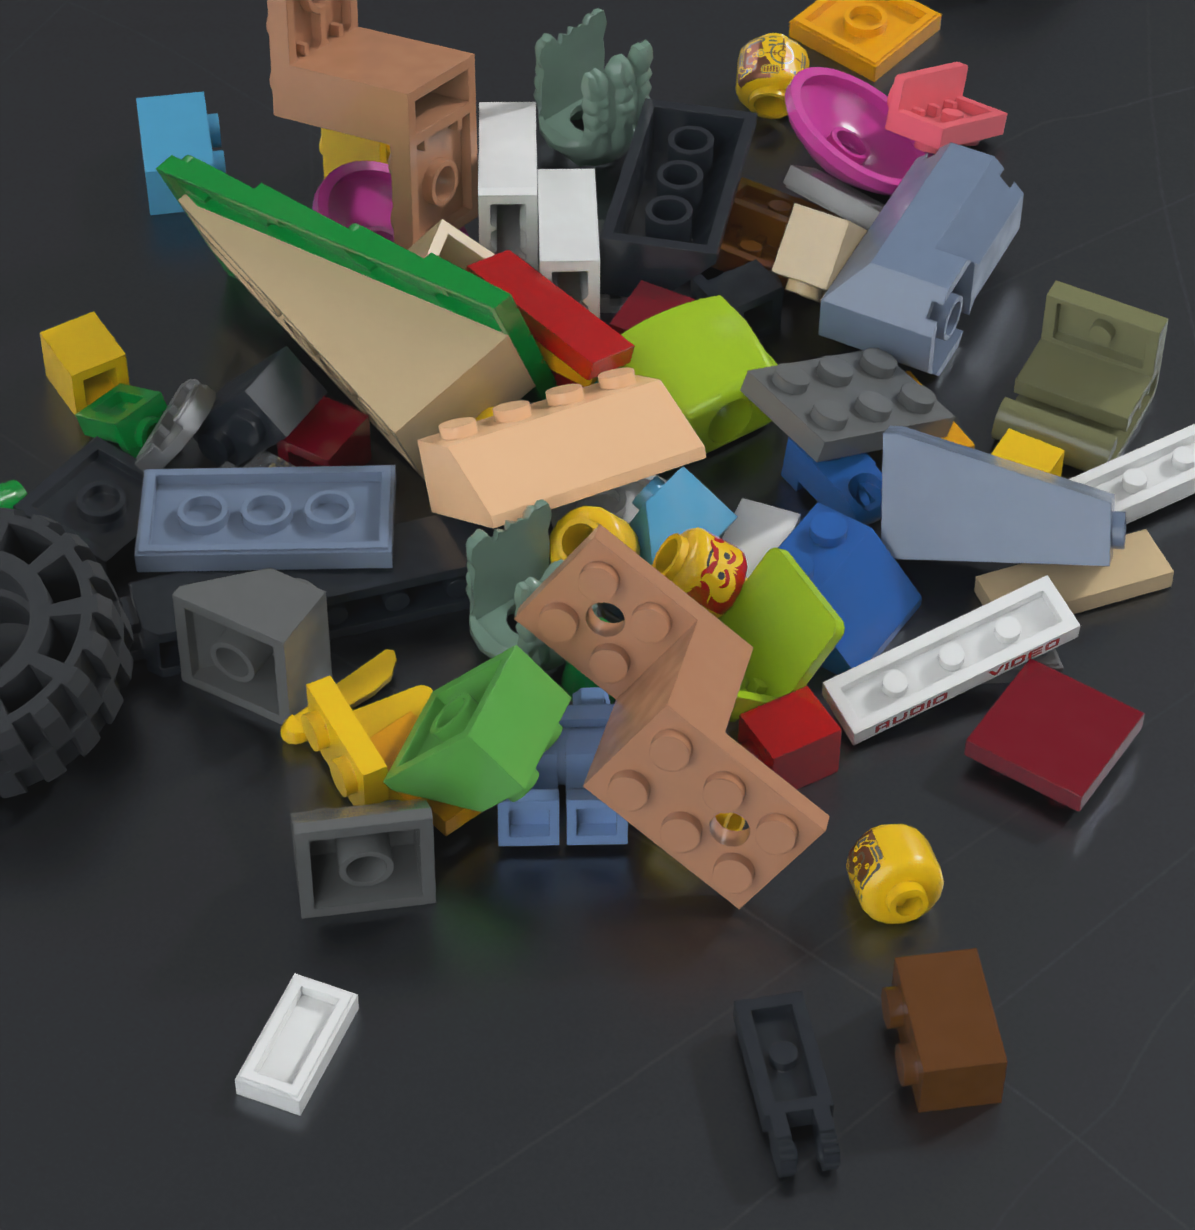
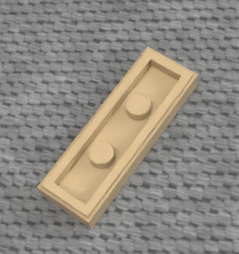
M1147 529L1126 534L1125 549H1113V558L1110 566L1022 563L976 576L974 592L982 605H985L1048 575L1071 612L1076 614L1172 587L1174 571Z

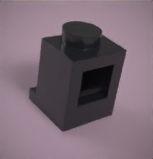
M757 259L733 270L723 272L708 281L702 274L691 279V298L699 300L721 295L747 321L757 339L781 330L782 302L785 299L782 282L774 272L767 270Z

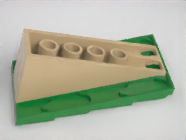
M171 155L155 168L227 275L237 278L351 402L362 413L369 415V421L424 480L425 477L417 440L440 433L438 426L441 423L457 418H476L486 408L506 402L519 401L520 399L536 403L547 399L545 392L558 386L547 362L543 360L544 357L533 335L530 334L531 332L520 310L516 308L517 305L510 293L433 253L422 258L359 224L353 223L347 228L263 183H260L256 188H252L191 155H186L182 159Z

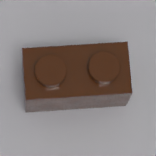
M977 948L896 957L894 959L892 985L882 987V1011L887 1029H898L901 1044H897L895 1049L897 1073L901 1086L912 1085L918 1113L1001 1103L1008 1061Z

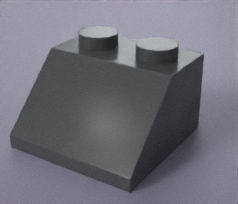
M266 568L182 585L172 594L182 681L282 725L291 714L295 715L308 706L306 684L327 676L332 677L326 591L317 588L309 581L293 578L275 569Z
M425 798L403 801L387 800L377 804L342 808L325 807L313 811L290 813L302 919L436 903L433 816L431 807Z

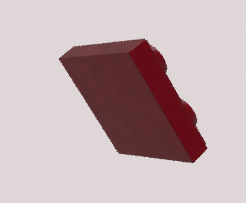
M1030 658L966 739L964 755L1080 812L1142 729L1145 713Z

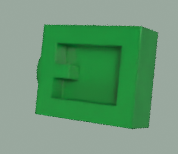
M120 383L75 414L84 435L94 438L98 436L103 440L118 443L122 451L136 458L166 410L167 404L162 393L159 391Z

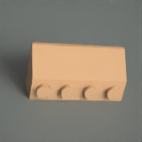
M628 367L604 371L598 374L599 383L582 387L581 384H567L553 387L545 392L547 399L530 404L529 401L519 400L497 405L492 409L494 416L476 421L473 417H464L443 422L438 426L440 433L417 440L431 512L493 529L505 525V520L517 521L518 518H522L526 507L534 505L540 499L546 501L550 508L554 509L706 458L705 446L660 379L635 375L634 369Z

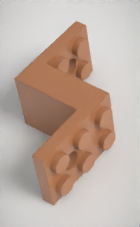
M267 0L268 17L266 27L270 42V87L273 93L274 116L390 145L388 168L392 179L393 203L390 220L391 226L394 229V243L408 250L441 219L460 229L477 218L479 214L475 54L358 27L357 0Z
M599 524L520 605L514 619L616 700L583 787L740 909L826 831L830 816L725 733L754 647ZM603 602L613 604L621 610L625 620L619 623L602 621L594 614L592 605ZM720 813L738 814L747 821L749 828L742 831L728 830L720 825L715 816Z

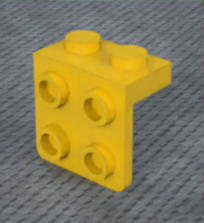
M331 676L306 684L308 713L301 716L304 733L312 749L316 752L320 751L329 765L333 781L339 793L343 797L348 796L353 806L377 804L387 800H405L383 782L388 774V768L370 737L409 711H412L419 717L433 690L428 686L418 685L352 711Z

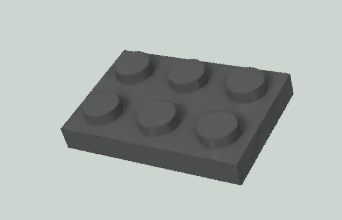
M868 348L857 352L823 356L822 358L748 370L740 389L749 400L816 462L883 449V433L889 426H904L939 438L946 437L955 419V416L936 400L935 394L929 388L918 384L897 365L896 359L891 354L879 348Z

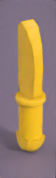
M384 650L336 684L351 709L373 697L391 681L397 661L394 650ZM308 706L295 715L291 714L284 720L281 726V737L286 743L297 745L308 741L301 721V716L308 713Z

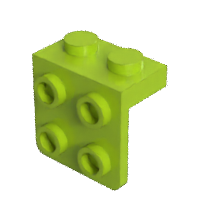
M779 548L768 550L743 584L735 603L719 618L721 622L754 647L729 721L736 722L739 720L740 714L805 687L844 634L845 626L843 620L787 550Z

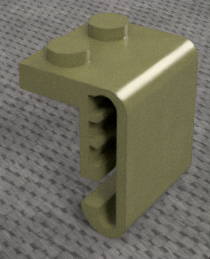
M1056 280L1046 296L1041 339L1015 379L1014 393L1019 395L1016 400L1004 397L994 420L992 439L1000 441L1010 428L1065 450L1063 464L1084 472L1120 457L1155 395L1169 319Z

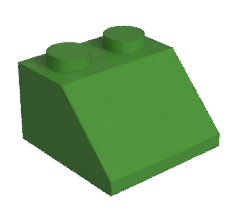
M514 645L431 693L383 782L396 792L483 812L506 799H509L511 802L518 801L537 782L539 772L536 770V767L543 753L561 735L563 727L559 722L571 697L521 648Z

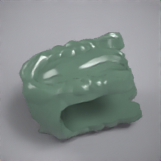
M599 8L593 9L592 13L585 14L582 24H578L577 27L568 26L567 34L559 33L558 40L552 35L544 33L537 40L534 47L536 56L534 70L536 76L534 78L535 91L533 96L537 103L539 133L549 147L559 151L580 167L611 163L622 158L627 153L645 98L650 99L649 93L652 88L649 79L652 76L650 64L653 59V50L651 44L646 39L641 43L637 42L632 45L627 58L622 54L611 57L604 69L605 49L603 37L607 20L604 10ZM583 118L584 131L575 128L571 121Z
M540 499L534 505L526 507L522 518H518L517 521L505 520L504 530L494 529L492 537L485 531L476 529L466 542L468 560L466 567L468 572L465 577L468 584L466 592L470 599V635L479 651L493 658L512 646L517 645L545 672L564 665L566 660L517 622L516 625L517 633L512 631L507 624V617L510 614L516 616L520 605L564 561L561 559L549 565L550 541L548 528L552 512L549 504ZM596 603V604L592 605V610H593L594 614L598 617V615H597V607H598V605H597V603Z

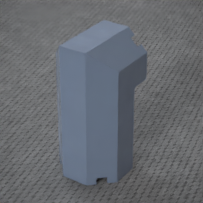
M951 142L940 147L935 155L928 158L927 153L914 161L821 299L818 335L861 350L879 348L891 354L898 363L940 376L958 348L963 334L962 330L956 328L961 312L967 315L970 314L976 296L1020 229L1024 193L1015 182L1009 188L1000 177L1004 168L995 156Z

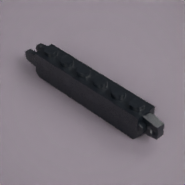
M441 514L394 524L393 568L277 571L293 578L305 579L317 588L326 591L329 640L470 609V599L466 592L468 584L465 577L468 572L466 567L468 562L466 552L467 539L473 535L476 529H481L492 537L494 529L504 530V525L493 529ZM550 521V525H549V528H548L549 539H550V534H551V532H552V530H553V526H552V522H551V521ZM256 570L180 571L130 582V596L119 599L123 604L122 609L130 621L134 641L129 652L134 661L145 659L148 671L163 678L181 674L172 594L182 585Z

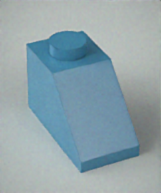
M682 466L666 483L656 476L641 490L632 501V504L639 511L629 525L638 536L641 550L640 557L652 565L657 551L670 535L674 533L681 534L687 529L699 527L721 538L738 516Z

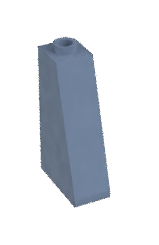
M889 426L883 433L881 541L894 559L1110 566L1113 558V549H1125L1126 511H1114L1115 494L908 427Z

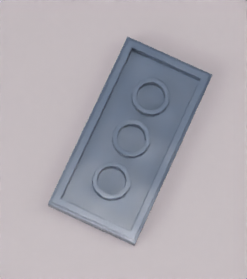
M395 465L145 469L135 547L137 572L261 570L266 568L275 570L393 568L396 499Z

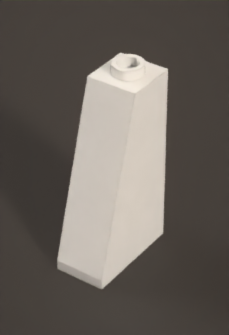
M479 102V244L495 255L511 250L538 271L536 102Z
M537 169L539 273L600 319V250L595 169Z

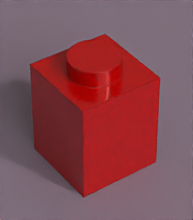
M808 686L739 715L738 743L795 789L798 790L838 772L842 729Z

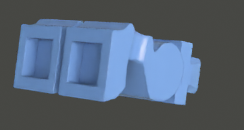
M580 688L577 692L573 693V705L567 706L559 722L563 727L561 735L543 753L536 767V770L539 772V778L535 785L518 801L511 802L509 799L498 803V846L559 845L558 785H566L567 845L628 844V821L583 787L614 704L610 703L608 693L602 688Z

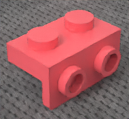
M953 62L898 74L887 98L889 110L885 129L914 140V147L918 150L936 154L940 147L951 142L958 145L976 146L980 140L1003 135L1008 113L964 97L963 92L968 65Z

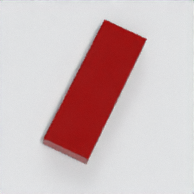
M506 250L467 265L466 271L510 293L517 305L516 308L520 310L534 339L586 380L598 377V374L604 371L616 369L630 363L635 345L511 250Z

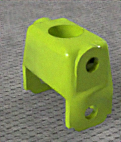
M721 295L695 300L668 309L644 320L621 334L635 347L630 363L619 368H633L635 375L660 379L704 444L706 454L772 422L740 389L748 370L771 367L778 364L764 350L747 321Z

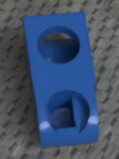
M788 437L781 476L795 491L804 487L817 502L867 526L882 519V472L875 466V461L867 453L816 462L797 443Z

